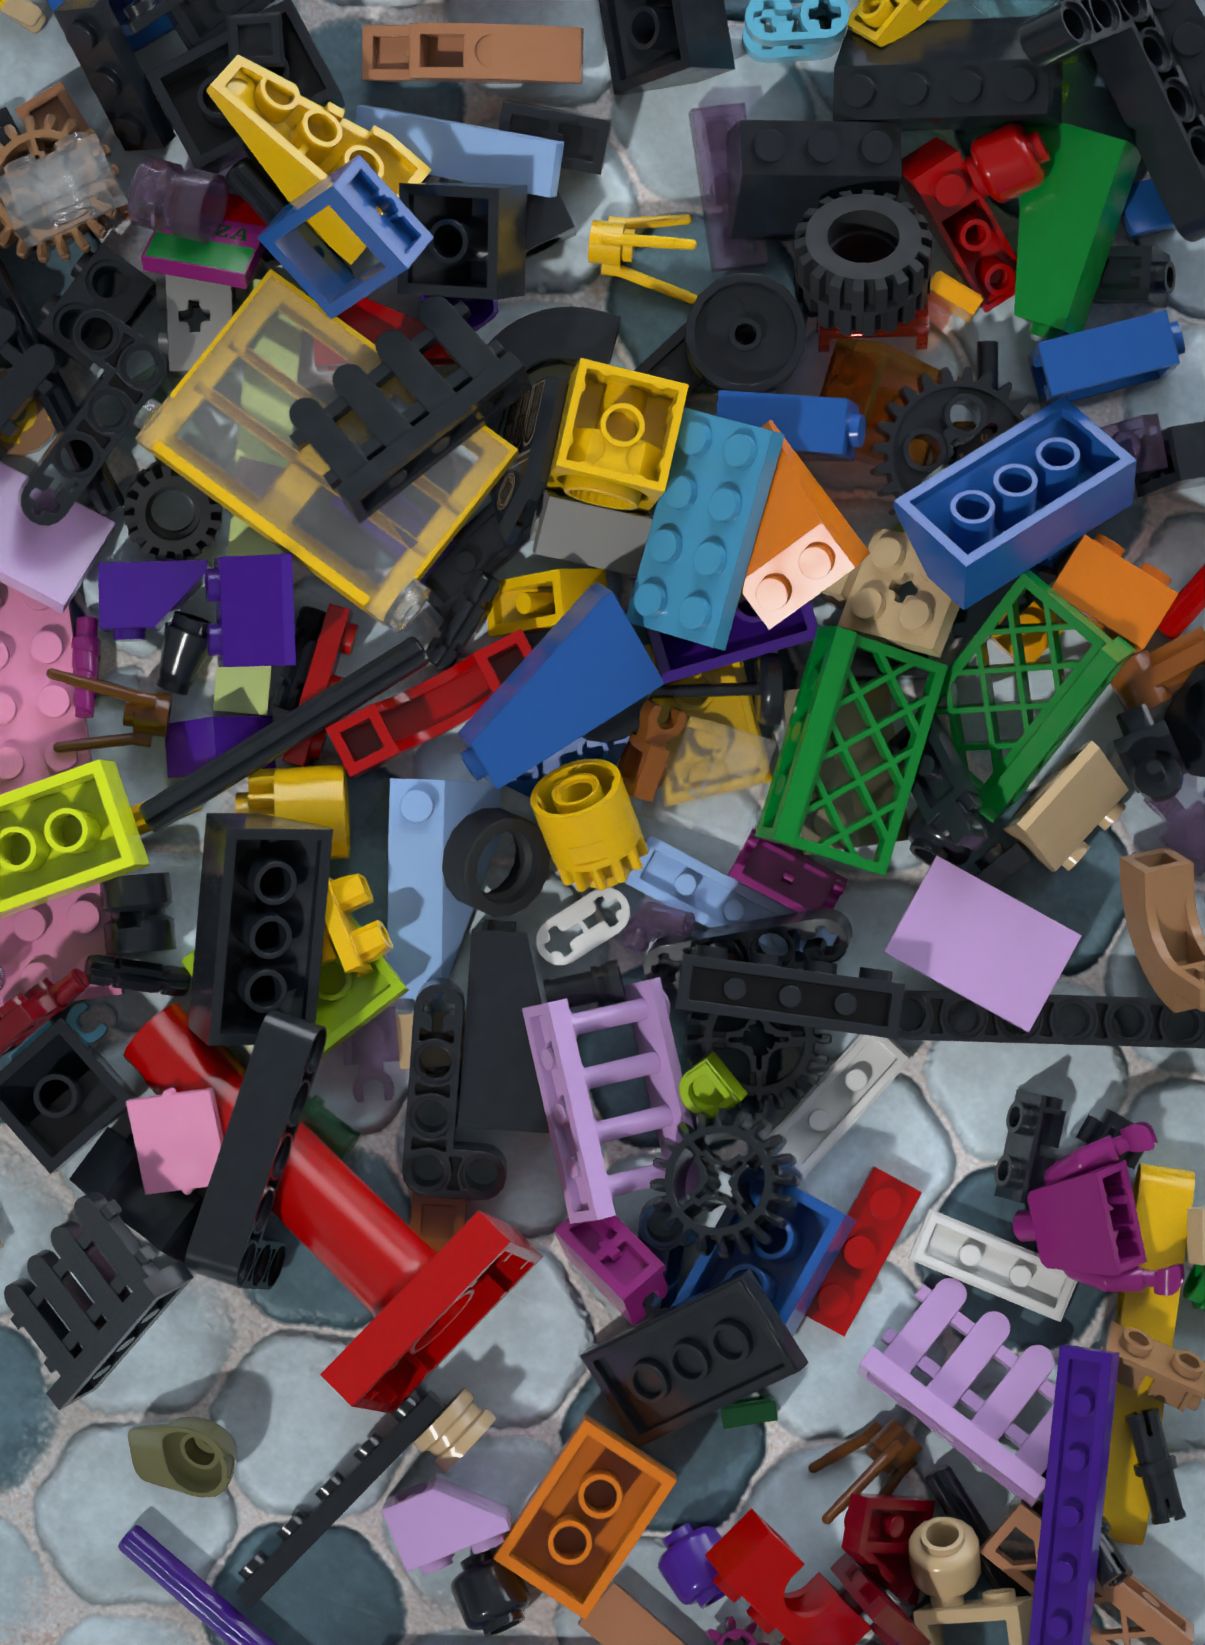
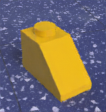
M601 568L555 569L499 580L502 584L501 590L492 604L486 603L489 637L507 636L521 628L524 634L549 632L590 586L598 582L607 588L606 570Z

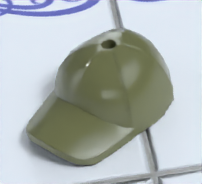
M180 1417L168 1424L132 1427L128 1432L132 1463L135 1472L143 1481L202 1498L218 1496L227 1489L232 1480L237 1465V1445L232 1435L215 1422L200 1417Z

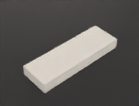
M859 1034L820 1077L819 1082L810 1088L804 1098L771 1131L768 1138L781 1134L787 1140L784 1148L777 1155L785 1153L794 1155L797 1162L790 1168L804 1179L913 1058L891 1038Z
M930 1208L927 1210L908 1257L909 1260L1059 1322L1063 1318L1077 1284V1281L1068 1278L1063 1270L1046 1268L1041 1263L1038 1253Z

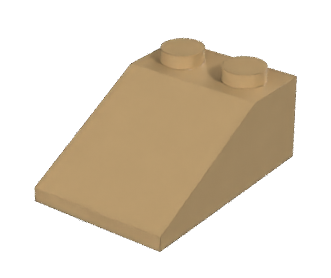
M1091 740L1071 751L1002 830L1050 873L1056 872L1061 865L1070 871L1090 849V846L1084 842V839L1093 829L1099 825L1105 831L1125 810L1127 806L1120 799L1129 789L1100 747Z

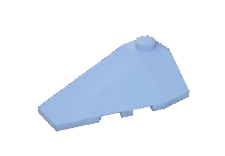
M390 778L387 932L393 944V949L387 953V961L409 988V991L400 998L416 999L418 991L424 983L434 978L449 979L474 908L457 901L446 887L442 872L444 848L453 829L466 816L482 808H501V788L497 790L490 783ZM500 834L495 836L484 847L478 860L476 877L480 890L497 848ZM435 993L433 999H442L444 993Z

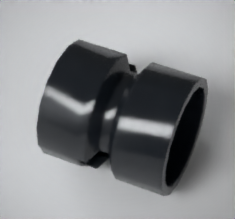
M169 872L119 876L99 883L102 909L111 914V919L103 925L106 955L177 949L174 918L165 914V908L173 903ZM142 911L141 927H137L133 912Z

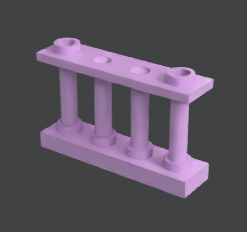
M660 977L624 985L626 1002L572 1014L570 1012L567 998L522 1008L570 1224L615 1216L614 1197L650 1188L651 1180L665 1178V1171L654 1167L653 1164L608 1175L601 1151L602 1143L656 1130L662 1157L668 1161L672 1152L664 1148L662 1145L663 1140L669 1138L680 1143L683 1138L678 1132L677 1125L681 1122L689 1124L694 1129L691 1112L683 1104L679 1094L682 1073L669 1020L670 1002L662 989ZM628 1023L633 1024L639 1055L584 1068L576 1041L577 1035ZM644 1076L651 1104L650 1109L601 1121L594 1119L588 1094L590 1089ZM694 1161L687 1173L686 1195H689L688 1193L697 1186L700 1179V1172Z

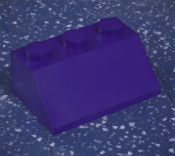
M637 577L630 578L633 589ZM741 593L725 650L705 646L649 628H645L660 676L664 683H669L814 640L818 624L810 600L769 630Z

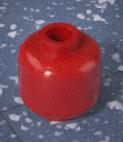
M1010 121L976 137L971 144V156L965 158V163L972 181L982 198L990 195L997 202L1006 203L1042 185L1044 181L1042 164L1051 160L1038 130L1028 134L1018 122Z

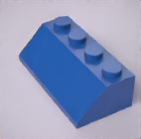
M1063 396L895 499L893 508L928 578L958 606L965 610L1132 505L1137 460Z

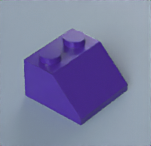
M292 554L215 557L214 568H207L205 570L206 600L215 601L216 623H208L207 625L208 655L217 656L218 667L296 665Z

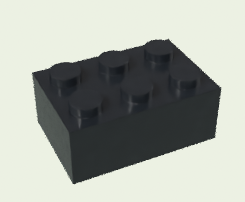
M283 0L261 12L282 13L286 70L271 72L296 84L301 96L322 107H325L329 102L340 108L344 107L345 103L342 93L292 0ZM227 31L145 74L202 182L233 166L239 160L248 157L245 151L248 146L206 91L210 84L229 65Z

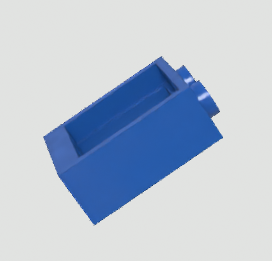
M360 155L354 157L284 206L257 237L331 319L406 271L434 238ZM328 205L380 260L378 264L356 278L305 223L306 220ZM376 206L382 210L383 215L378 213Z
M1167 310L1038 342L1028 356V362L1040 407L1043 409L1063 396L1068 401L1073 402L1166 378L1180 364L1178 355L1185 353V344L1179 323L1177 321L1169 322Z

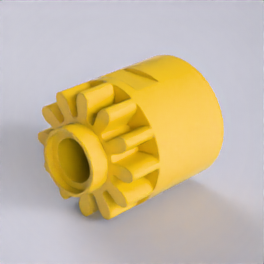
M602 759L573 761L549 772L536 784L531 793L530 804L552 860L556 864L565 886L575 883L578 892H583L588 887L603 891L606 888L627 881V876L631 870H639L643 867L640 857L647 855L649 851L620 771L613 763Z
M344 765L259 769L248 777L249 792H236L235 813H259L328 826L333 829L331 859L350 858L349 796L347 774Z

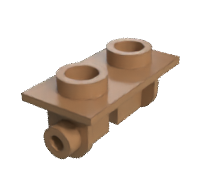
M1113 1321L1110 1323L1106 1347L1102 1346L1100 1350L1120 1353L1117 1382L1137 1391L1143 1378L1148 1376L1153 1379L1148 1388V1396L1173 1406L1182 1412L1186 1407L1196 1411L1202 1398L1205 1399V1362L1190 1351L1177 1350L1152 1339L1140 1329L1127 1328Z

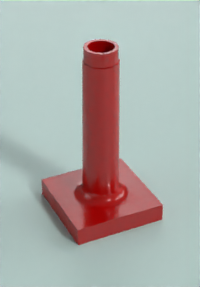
M172 1004L153 1016L137 1032L126 1047L123 1056L144 1078L146 1085L156 1095H162L168 1088H174L176 1092L213 1087L223 1136H225L247 1067L224 1045L208 1046L188 1028L189 1014L179 1004ZM300 1121L271 1212L374 1318L320 1375L351 1407L392 1414L544 1256L514 1226L480 1210L470 1218L439 1252H436L320 1138Z

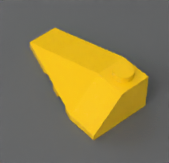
M237 55L206 90L289 203L357 155H360L398 198L399 183H421L432 170L392 134L375 125L369 131L343 118L344 109L331 102L325 107L318 105L301 96L296 84L240 55ZM330 205L305 221L321 240L350 265L367 247ZM376 206L378 213L383 215L382 210Z

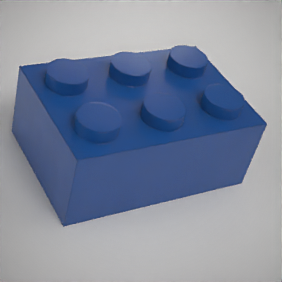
M759 1167L761 1173L756 1176L750 1186V1197L756 1206L764 1190L765 1175L762 1167ZM798 1187L785 1188L784 1195L797 1200L795 1209H789L782 1205L779 1208L777 1214L788 1221L785 1229L769 1223L766 1228L771 1233L773 1239L769 1245L761 1243L754 1235L751 1236L754 1252L750 1255L742 1254L736 1242L734 1253L730 1259L721 1258L718 1254L717 1246H715L709 1256L700 1254L672 1306L750 1268L793 1337L857 1220ZM726 1206L715 1228L728 1227L742 1220Z

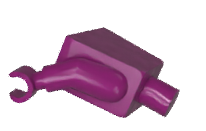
M1144 1121L1131 1124L1120 1129L1122 1135L1111 1138L1110 1135L1076 1149L1051 1165L1045 1172L1044 1185L1029 1191L1027 1197L1029 1209L1018 1210L1013 1217V1231L1016 1238L1021 1242L1036 1241L1040 1261L1046 1268L1063 1270L1068 1278L1105 1292H1143L1146 1287H1154V1293L1158 1295L1169 1296L1176 1293L1184 1281L1183 1263L1157 1270L1144 1269L1138 1266L1147 1262L1126 1160H1119L1118 1157L1126 1151L1144 1152L1153 1150L1155 1148L1154 1143H1158L1152 1126Z

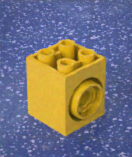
M580 358L567 379V384H569L549 479L545 488L566 493L577 500L597 506L648 513L666 489L689 385Z

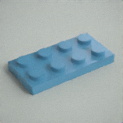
M688 408L683 409L666 489L656 505L626 614L630 623L712 648L725 650L785 434Z

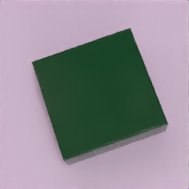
M770 1394L742 1398L720 1409L724 1429L778 1420L775 1400Z

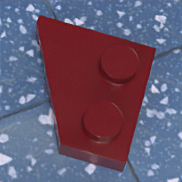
M851 1493L848 1510L844 1518L845 1529L841 1548L894 1600L917 1605L920 1589L917 1588L911 1577L908 1542L915 1528L924 1521L933 1518L936 1501L916 1496Z
M844 1553L830 1567L831 1571L843 1584L837 1592L859 1615L863 1612L867 1614L873 1621L869 1628L885 1645H929L931 1643L882 1587L850 1556Z

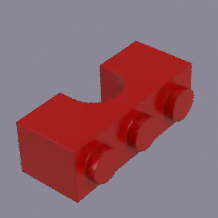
M752 1508L705 1554L706 1558L718 1572L712 1578L714 1584L733 1603H736L743 1597L751 1605L746 1610V1613L765 1633L769 1635L776 1628L784 1636L779 1642L781 1645H856L871 1630L865 1618L859 1615L837 1592L838 1589L820 1572L801 1589L785 1593L790 1579L805 1564L787 1541Z

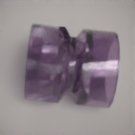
M149 156L141 162L131 183L128 196L129 219L132 225L158 232L167 228L172 230L174 236L208 244L215 238L224 220L228 202L227 181L220 174L193 167L185 171L181 164Z

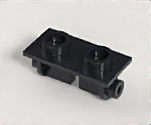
M1016 1090L1015 1100L1011 1104L1006 1117L1008 1133L1004 1152L998 1160L995 1169L997 1185L994 1196L1028 1204L1027 1197L1029 1191L1044 1185L1045 1172L1056 1162V1159L1040 1156L1039 1151L1041 1145L1059 1148L1067 1111L1062 1110L1064 1099Z

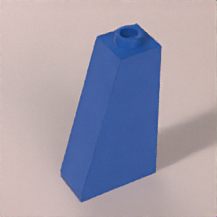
M598 582L590 586L458 732L459 737L467 748L459 753L476 781L484 777L497 790L665 684L611 590Z

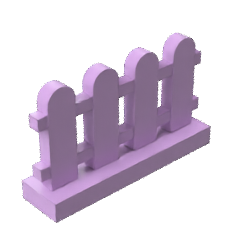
M954 1278L943 1279L933 1290L923 1284L915 1294V1298L922 1303L899 1333H896L889 1327L881 1337V1341L888 1346L887 1349L882 1353L872 1346L860 1361L857 1373L1032 1508L1045 1492L1046 1479L1042 1475L1047 1470L1053 1406L1030 1435L1014 1424L1013 1421L1036 1391L1054 1404L1056 1385L1047 1379L1054 1367L1053 1354L1042 1345H1033L1027 1348L1019 1358L1003 1345L1010 1333V1323L1005 1315L995 1311L988 1312L975 1324L959 1312L964 1306L967 1297L966 1288L959 1280ZM950 1324L966 1337L943 1367H940L927 1357L926 1353ZM994 1358L1010 1371L989 1398L984 1401L969 1388L991 1359ZM915 1368L932 1380L927 1387L910 1375ZM959 1401L975 1413L971 1421L954 1409ZM1002 1435L1020 1448L1015 1455L998 1443Z

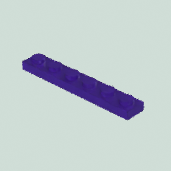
M1062 1345L1059 1348L1029 1645H1089L1119 1352L1072 1345Z

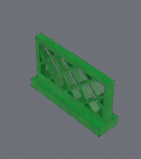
M1030 569L1020 575L947 671L934 712L937 715L949 714L952 744L979 793L977 797L981 799L982 807L979 809L980 813L992 823L1012 809L1136 651L1120 636L1112 640ZM1026 590H1029L1043 602L1045 623H1020L1018 600ZM1056 614L1064 621L1057 622ZM1008 615L1009 625L999 626ZM1075 629L1092 644L1081 659L1062 660L1059 631ZM1047 631L1051 661L1026 662L1022 633ZM1010 634L1014 663L990 665L987 648L988 639L992 635ZM977 655L978 665L969 666ZM1074 668L1065 679L1064 669ZM1052 670L1055 693L1051 699L1031 700L1027 671ZM1016 672L1020 701L995 702L991 674ZM979 674L983 703L959 704L956 681L962 675ZM946 696L947 705L938 706ZM1033 709H1042L1034 719ZM1021 710L1024 728L1023 735L1019 739L1000 740L996 711ZM985 712L989 740L965 742L961 714ZM1002 749H1011L1003 759ZM990 750L993 773L985 783L969 771L966 751Z
M818 625L755 837L886 876L948 665L859 636L857 632L839 626ZM857 648L872 653L882 673L861 686H858L851 671V665ZM887 658L900 662V664L891 668ZM912 667L929 672L923 695L908 703L896 676ZM886 682L898 709L875 721L863 695ZM846 685L849 690V693L843 695L844 688ZM854 700L866 727L843 739L835 724V718L840 707ZM919 707L915 718L912 711ZM903 717L911 733L906 748L892 755L880 729ZM871 735L883 761L859 773L847 748ZM831 738L834 745L827 748L829 739ZM838 753L850 780L827 792L819 777L822 762ZM903 760L901 769L899 771L897 763ZM887 769L895 789L892 799L876 808L864 782ZM855 788L867 814L843 826L832 800ZM815 791L818 798L811 801L813 792ZM822 806L834 832L818 842L801 838L800 835L806 815ZM887 813L885 822L883 823L881 816ZM870 822L879 837L873 860L858 856L848 836ZM839 841L844 851L829 846Z

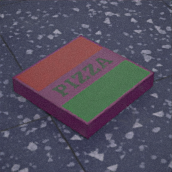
M177 184L141 255L143 271L247 289L266 249L257 237L267 227V224L240 195Z

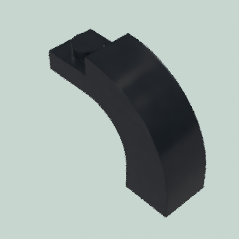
M568 306L544 309L526 315L511 323L494 336L487 345L496 339L504 347L506 353L511 350L524 365L527 375L548 366L566 365L575 367L580 358L609 365L621 326V316L586 307ZM507 408L486 424L488 428L498 435L500 434Z

